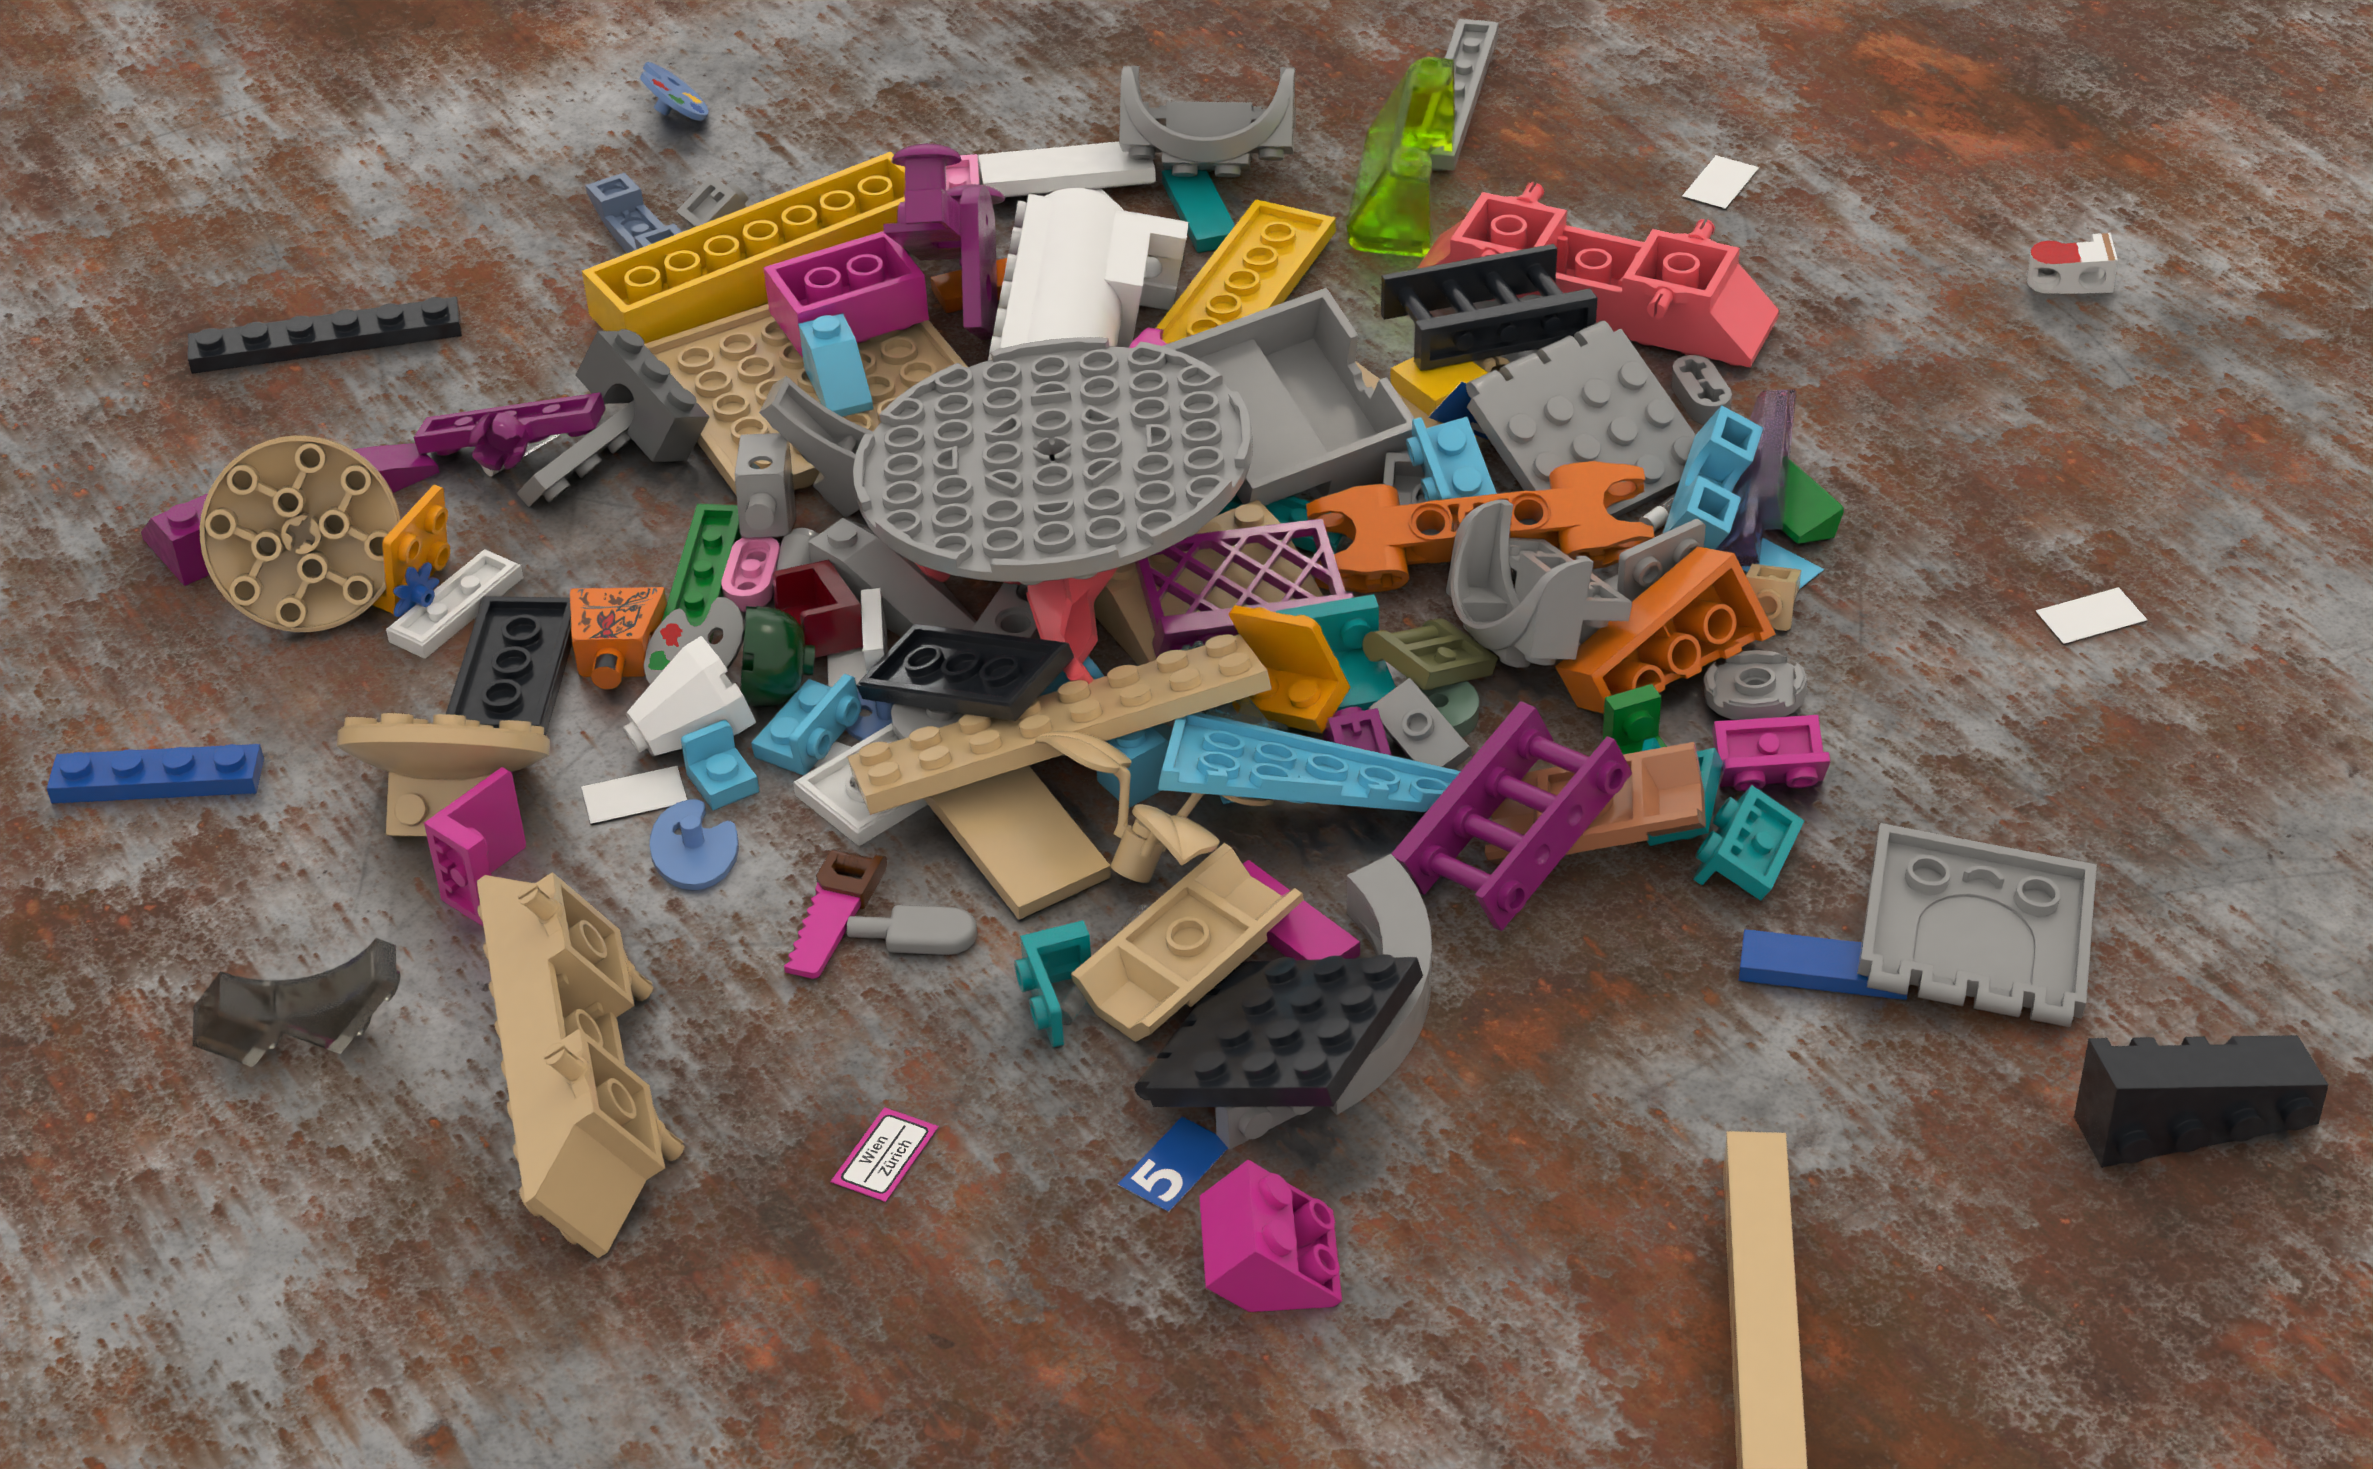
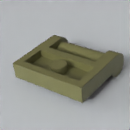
M1443 618L1427 620L1422 627L1393 633L1386 630L1369 632L1365 635L1362 644L1365 656L1373 662L1385 660L1405 675L1406 679L1411 678L1419 689L1432 690L1436 687L1490 676L1493 674L1498 657Z

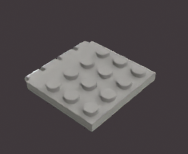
M1604 320L1576 332L1574 337L1567 336L1539 349L1537 354L1530 353L1500 368V372L1493 370L1466 384L1467 393L1471 398L1467 408L1524 491L1550 489V473L1555 468L1566 464L1598 461L1642 467L1645 475L1644 492L1632 499L1612 504L1607 508L1608 514L1617 518L1678 488L1696 434L1623 330L1613 331Z
M1880 823L1875 843L1857 974L1868 976L1867 988L1907 995L1910 984L1918 986V998L1963 1006L1966 995L1975 997L1974 1009L2020 1017L2022 1007L2031 1008L2030 1020L2070 1028L2073 1017L2082 1018L2087 1001L2097 864Z

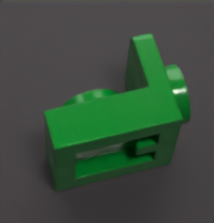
M1653 684L1605 697L1603 740L1606 736L1615 739L1623 755L1642 751L1644 740L1656 738L1661 748L1667 747L1659 736L1661 695Z

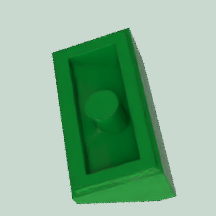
M1783 459L1743 484L1740 490L1747 499L1797 544L1835 538L1844 513L1843 506L1791 459Z

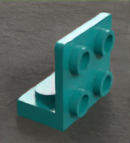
M1374 594L1276 611V613L1293 616L1305 615L1314 619L1320 625L1322 633L1334 656L1339 661L1340 667L1351 687L1336 712L1349 707H1360L1362 711L1369 710L1371 705L1396 688L1386 661L1373 662L1365 656L1362 644L1365 635L1379 630V605Z

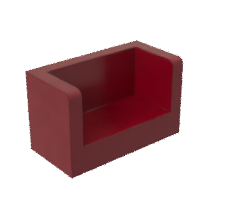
M829 559L781 569L773 573L775 609L786 612L798 621L804 631L805 645L815 646V658L863 647L861 604Z

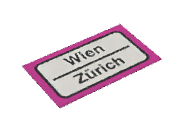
M884 1107L833 1177L831 1183L886 1202L939 1126Z

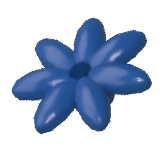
M424 563L418 572L414 567L407 568L405 574L407 585H398L393 589V593L401 598L394 608V616H402L416 604L423 607L431 605L435 596L433 589L439 584L438 578H429L432 569L431 563Z

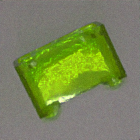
M1424 57L1412 63L1369 127L1346 222L1347 241L1356 250L1425 257L1433 246L1430 201L1432 160L1429 155L1434 149L1444 146V151L1453 150L1455 141L1454 59Z

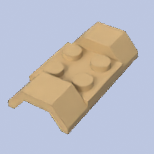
M1223 843L1071 973L1072 980L1097 1016L1137 1042L1151 1035L1185 1004L1192 1007L1267 941L1266 933L1304 900L1303 893L1294 888L1281 896L1250 876L1234 850Z

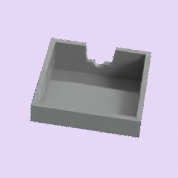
M1327 288L1163 345V347L1185 353L1206 363L1222 374L1223 384L1232 392L1238 391L1243 398L1251 422L1253 456L1246 478L1236 493L1242 504L1259 500L1265 506L1312 487H1316L1321 496L1324 497L1356 486L1374 485L1384 481L1386 452L1399 453L1407 450L1406 439L1412 437V420L1415 418L1387 377L1378 380L1375 390L1372 386L1366 387L1362 378V371L1355 363L1359 335Z

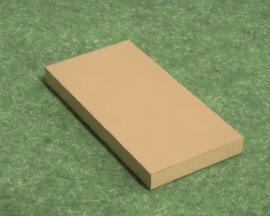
M1029 765L923 798L1018 920L1111 878V865Z

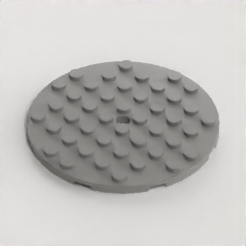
M1075 337L1029 342L990 351L992 360L968 368L963 367L958 362L932 374L898 396L879 414L881 423L872 434H864L855 454L853 466L854 487L861 514L874 534L895 552L916 562L920 566L955 576L977 580L1020 582L1024 585H1036L1043 581L1066 578L1088 579L1095 576L1098 572L1121 567L1154 555L1187 537L1195 535L1200 528L1223 510L1242 486L1253 456V437L1248 409L1242 396L1238 391L1232 392L1223 384L1222 374L1206 363L1185 353L1146 342H1140L1134 348L1109 346L1108 338ZM1055 455V461H1050L1049 456Z

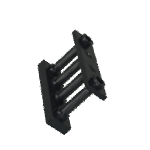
M1554 244L1382 275L1381 316L1385 320L1409 315L1415 323L1414 362L1422 371L1539 349L1567 336L1574 337L1576 332L1596 323L1597 296L1591 289L1568 293L1562 292L1555 283L1557 247ZM1536 291L1542 295L1541 298L1520 301L1516 296ZM1496 299L1499 303L1498 306L1477 309L1473 304ZM1452 307L1456 313L1433 317L1429 311Z

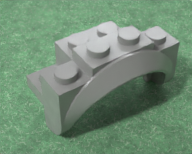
M1123 66L1120 91L1119 145L1122 152H1129L1130 158L1154 159L1155 153H1162L1164 169L1172 170L1173 176L1195 177L1198 175V170H1215V176L1232 178L1241 176V171H1250L1253 154H1258V159L1265 161L1284 160V154H1294V128H1296L1295 67H1280V82L1276 94L1269 107L1262 109L1261 106H1253L1252 102H1166V105H1159V108H1149V102H1143L1139 85L1140 67Z
M1507 500L1487 502L1473 509L1462 520L1455 535L1446 593L1452 597L1454 609L1463 623V628L1470 633L1477 643L1497 654L1502 663L1513 667H1528L1530 662L1539 665H1553L1556 659H1576L1579 643H1584L1601 627L1608 626L1609 621H1629L1632 601L1592 573L1593 560L1587 556H1576V560H1573L1545 539L1509 538L1514 505ZM1510 567L1513 568V573L1517 575L1515 588L1512 581Z

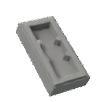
M1408 678L1369 707V709L1378 708L1385 732L1409 760L1454 769L1473 755L1470 746L1411 678Z

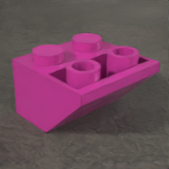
M1250 1160L1245 1161L1199 1196L1205 1286L1207 1289L1248 1312L1335 1307L1342 1302L1340 1266L1334 1227L1335 1219L1333 1209L1329 1208L1323 1201L1312 1198L1287 1183L1281 1176L1268 1172Z

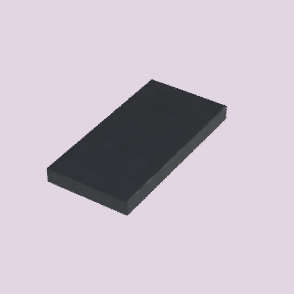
M484 596L446 714L466 716V720L480 721L481 725H491L493 728H499V721L531 722V726L544 727V735L546 736L572 647L570 598Z
M914 624L867 672L856 686L862 699L1017 721L1070 663L1074 655L1069 643Z

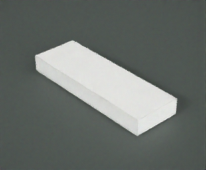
M484 549L434 590L435 596L431 605L423 607L416 604L386 629L389 643L426 659L477 617L484 596L501 597L522 580L521 565Z

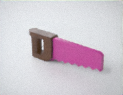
M832 849L816 874V895L811 898L812 906L807 909L808 917L802 920L803 928L798 931L799 939L793 943L794 951L789 953V963L784 965L785 973L811 979L818 978L847 930L848 917L855 916L859 909L866 907L882 879L887 867L886 856L876 854L874 857H868ZM839 872H842V873H847V874H851V875L854 874V875H856V876H857V875H858V876H861L862 878H861V879H858V878L848 877V876H844V875H839L838 873H839Z

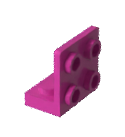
M504 767L495 771L424 822L441 900L482 927L483 922L477 910L480 905L477 880L484 875L492 876V872L526 847L512 772Z

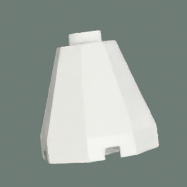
M702 636L685 645L625 713L630 723L625 725L623 729L639 753L647 749L654 757L681 750V738L684 735L722 720H727L731 725L733 736L756 723L744 695L736 683L731 684L725 674L728 672L727 668Z

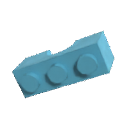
M1722 405L1694 437L1663 533L1698 518L1706 525L1704 548L1715 550L1730 534L1741 497L1731 492L1740 476L1753 462L1763 427Z

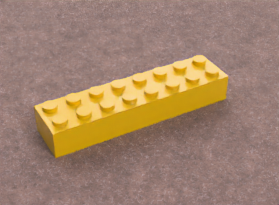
M888 152L582 271L589 315L604 331L631 330L641 336L644 344L768 304L763 267L884 231V224L898 223V206L900 202H905V166L893 164L892 157L894 154Z

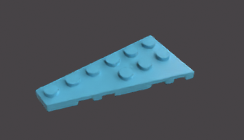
M1197 712L1175 719L1161 771L1158 790L1285 800L1298 804L1309 802L1427 812L1461 771Z

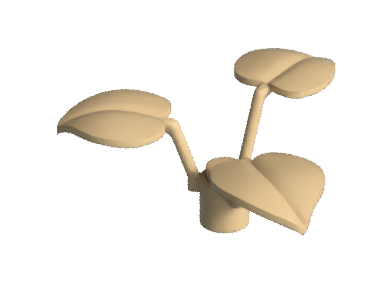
M1053 731L1041 734L1036 738L1034 744L1048 743L1079 764L1096 771L1113 773L1119 779L1118 824L1113 834L1120 837L1121 841L1111 863V868L1118 874L1133 881L1149 883L1162 852H1165L1166 848L1180 865L1186 864L1200 854L1217 849L1220 842L1219 839L1201 825L1187 818L1205 794L1192 793L1177 815L1172 816L1153 806L1137 804L1132 810L1133 815L1136 817L1133 825H1128L1131 774L1127 768H1130L1132 763L1129 757L1106 741L1084 733ZM1221 795L1232 802L1250 806L1273 805L1275 802L1273 799Z

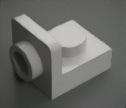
M711 175L676 212L684 222L694 228L746 208L745 203L749 200V197L734 182L730 181L725 185Z

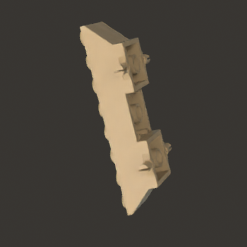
M553 872L536 883L484 875L477 880L480 900L477 910L483 922L486 940L483 944V950L489 961L491 974L489 989L495 1001L497 1014L495 1029L502 1047L503 1060L501 1061V1070L507 1081L509 1094L507 1110L513 1121L516 1141L513 1145V1152L519 1163L522 1186L519 1189L520 1197L531 1214L536 1217H544L560 1230L567 1241L572 1244L578 1243L595 1257L600 1258L608 1253L646 1180L665 1169L663 1157L668 1161H673L684 1150V1142L668 1131L664 1123L659 1120L653 1106L650 1085L626 1067L617 1017L634 1006L633 997L637 1001L646 1000L653 991V983L636 971L634 964L628 960L623 948L620 929Z

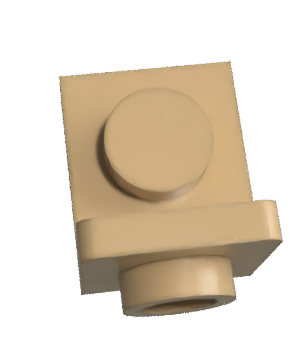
M1752 564L1746 577L1772 628L1784 631L1789 630L1792 625L1794 601L1799 591L1801 570Z

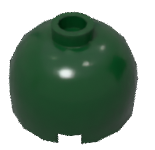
M746 606L740 691L744 695L748 706H776L793 697L800 688L803 675L813 676L815 646L805 645L803 628L793 616L774 608Z

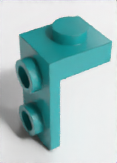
M1084 920L1021 935L1022 959L1014 960L1016 978L1021 992L1030 991L1032 994V998H1029V1006L1037 1031L1046 1029L1053 1048L1064 1045L1061 1007L1051 984L1072 979L1071 973L1091 957L1090 934Z

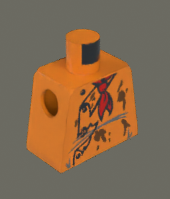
M664 587L571 588V635L579 675L591 677L592 682L602 689L616 688L621 683L622 677L646 676L644 661L647 645L655 630L661 624L667 605Z

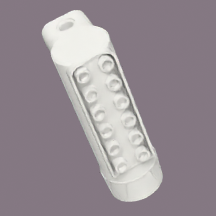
M1067 188L1054 191L1046 196L1028 194L1027 202L1018 201L990 351L1029 342L1075 337L1108 338L1109 346L1129 348L1133 341L1139 305L1170 310L1174 304L1189 222L1124 211L1119 204L1108 196L1089 189ZM989 352L988 361H989V360H992V359H991V353H990V352Z

